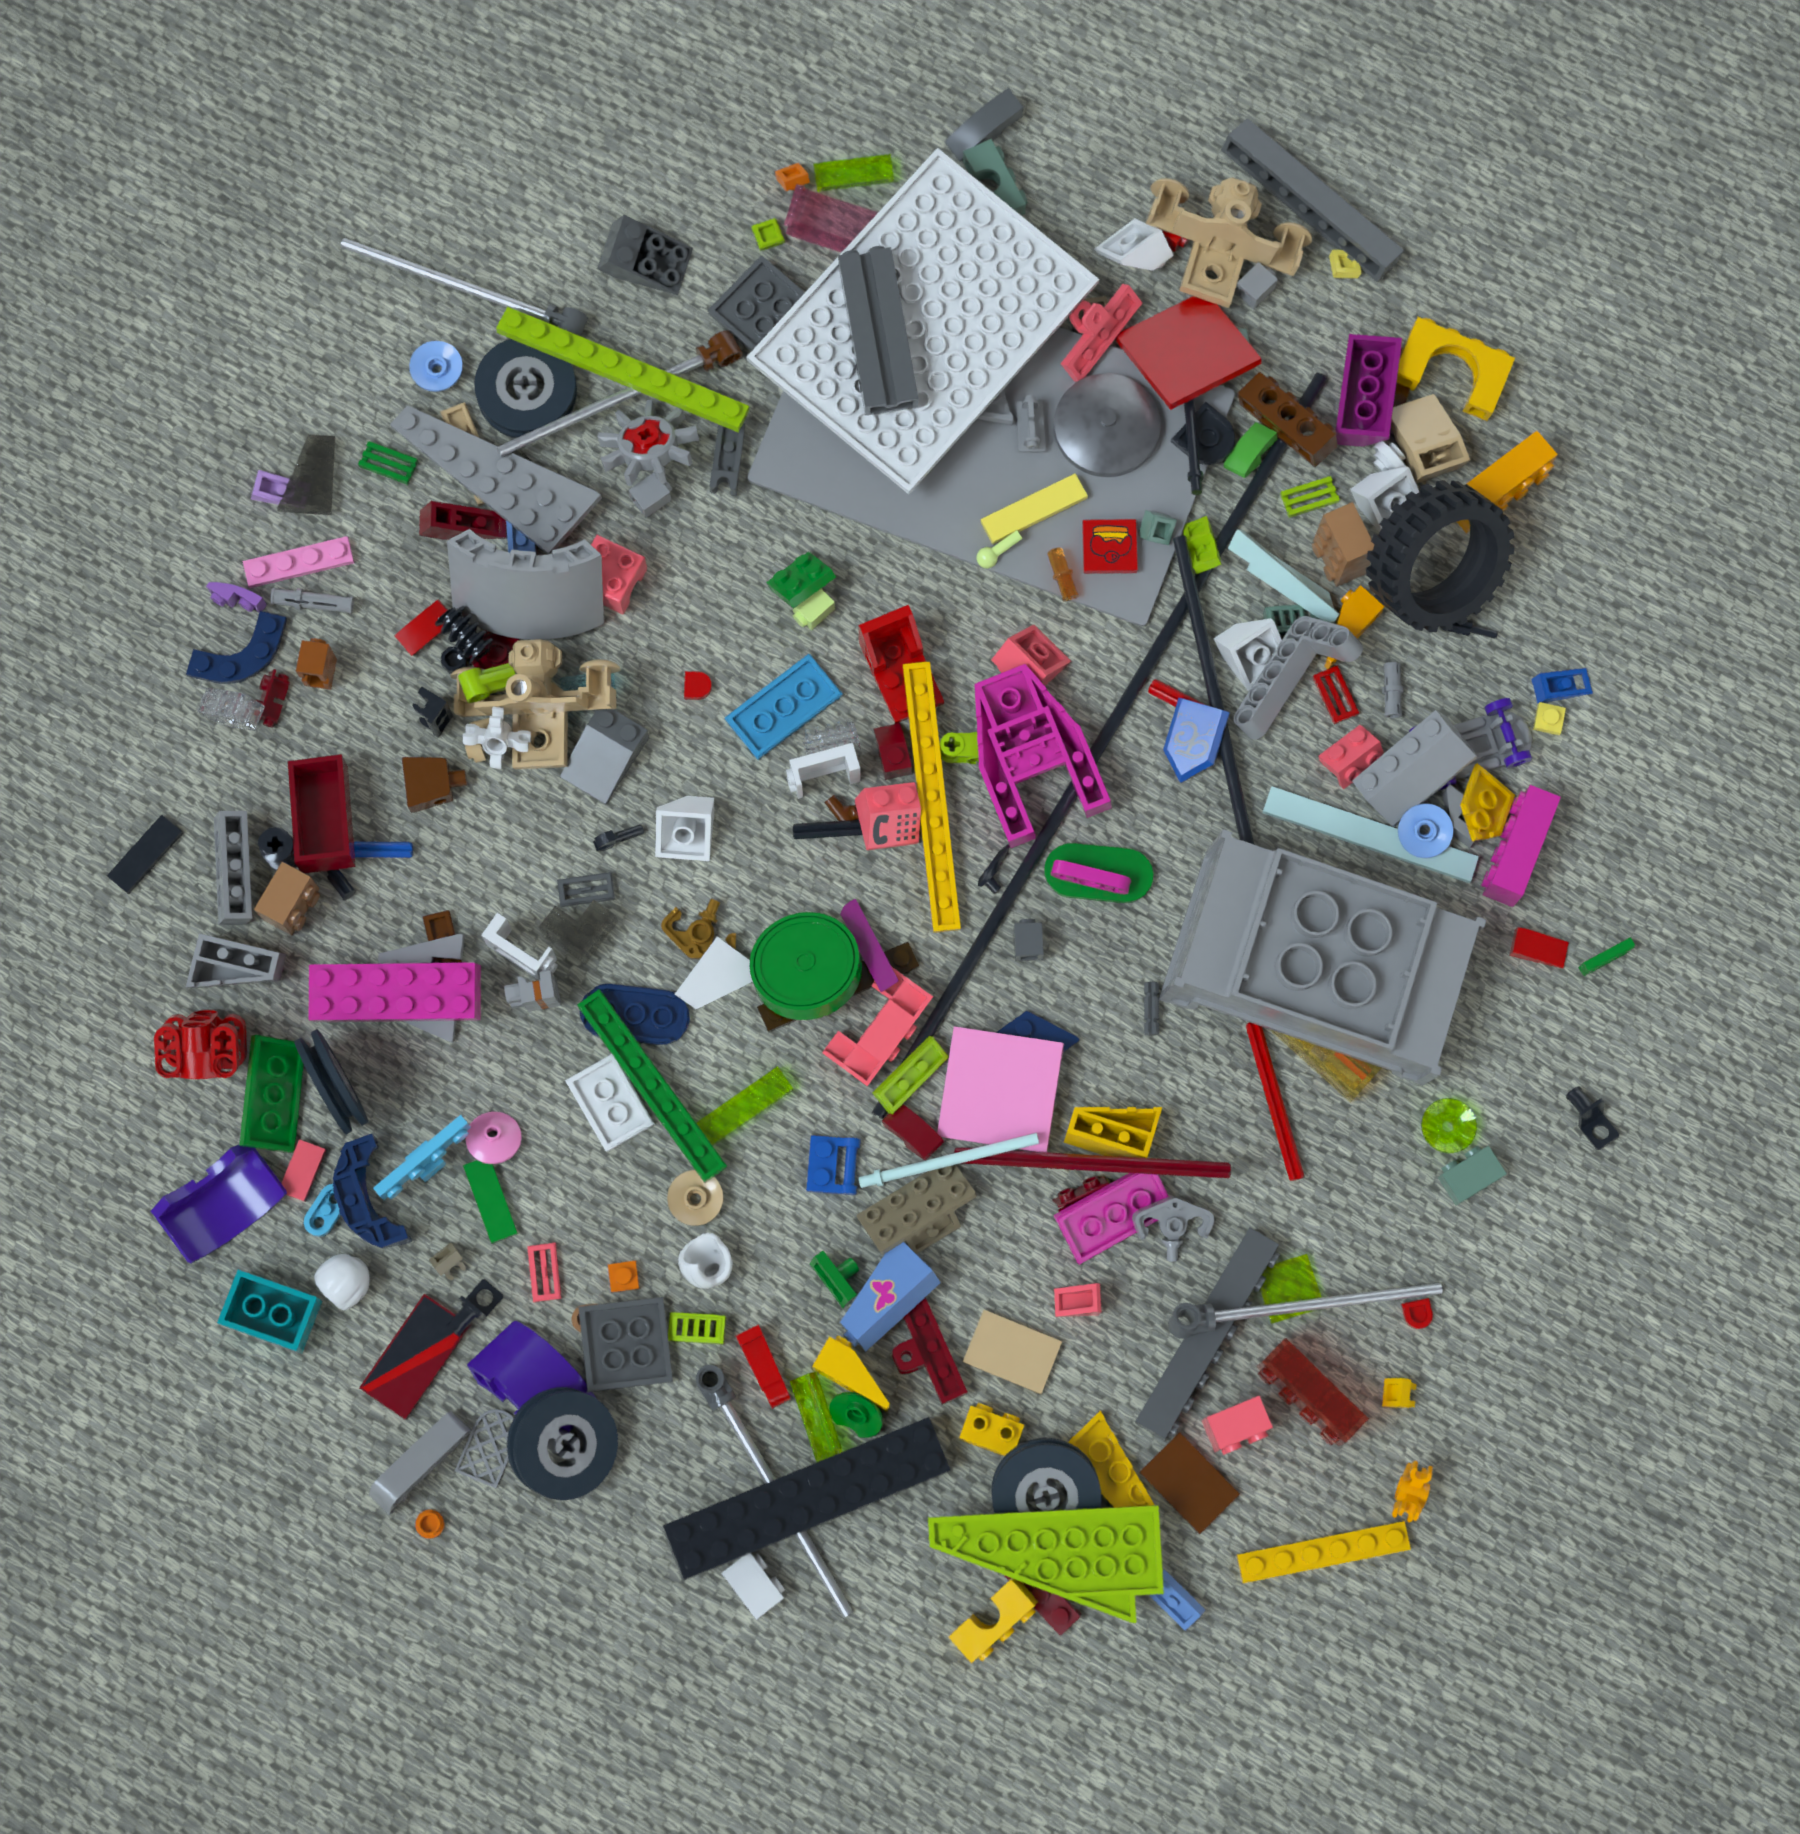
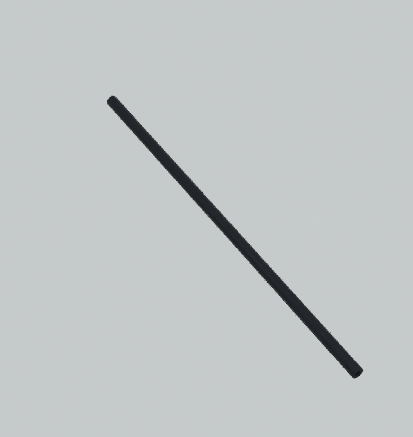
M1178 536L1173 538L1209 705L1210 707L1224 710L1186 536ZM1227 723L1219 750L1239 840L1255 845Z

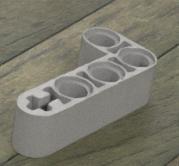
M452 1411L447 1412L377 1478L370 1488L369 1496L388 1515H391L396 1505L402 1500L405 1501L408 1493L469 1435L471 1430Z

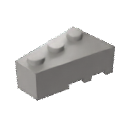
M199 933L186 987L203 988L280 981L286 954Z

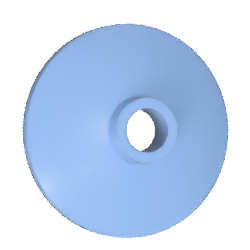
M430 341L415 350L410 359L409 369L413 380L418 386L428 391L438 392L452 387L459 380L463 364L459 352L452 345L443 341ZM435 366L442 367V370L439 373H434L432 371V369Z
M1418 804L1408 809L1401 817L1398 825V837L1404 849L1410 854L1420 858H1430L1439 855L1449 846L1453 837V824L1449 815L1442 808L1433 804ZM1422 825L1430 827L1427 834L1420 833Z

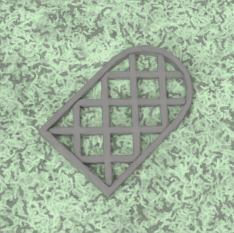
M499 1409L489 1410L480 1415L472 1427L470 1436L454 1471L470 1477L474 1481L497 1488L507 1465L508 1455L503 1463L500 1454L506 1452L507 1447L498 1451L495 1441L505 1437L507 1442L508 1432H506L503 1422L509 1419L513 1421V1416ZM495 1412L498 1421L488 1425L485 1416ZM499 1413H504L508 1417L501 1419ZM483 1419L485 1426L476 1430L478 1423ZM500 1424L503 1434L493 1438L490 1427ZM487 1429L490 1439L480 1443L477 1433ZM474 1435L477 1445L468 1448ZM492 1442L495 1452L485 1456L482 1446ZM479 1448L482 1458L472 1462L469 1452ZM466 1454L469 1463L460 1467ZM497 1455L500 1466L490 1469L487 1459ZM484 1461L487 1471L477 1475L474 1465ZM471 1467L474 1476L461 1470ZM501 1469L495 1482L492 1472ZM489 1474L492 1483L484 1481L480 1477Z

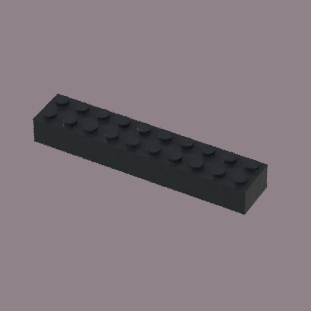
M927 1417L662 1526V1530L681 1579L686 1581L946 1474L951 1469L931 1420Z

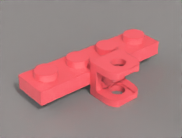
M1122 284L1105 307L1097 303L1091 305L1089 302L1082 300L1069 315V319L1079 333H1083L1079 341L1061 362L1062 367L1073 381L1078 382L1086 377L1141 306L1142 301L1129 285ZM1083 309L1084 315L1080 319L1079 312Z

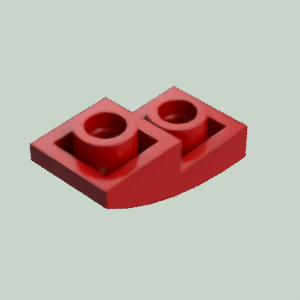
M438 599L394 636L407 652L414 656L433 638L442 633V626H435V622L448 609Z

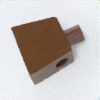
M402 757L407 806L411 813L454 801L452 787L467 785L465 769L450 771L446 758Z

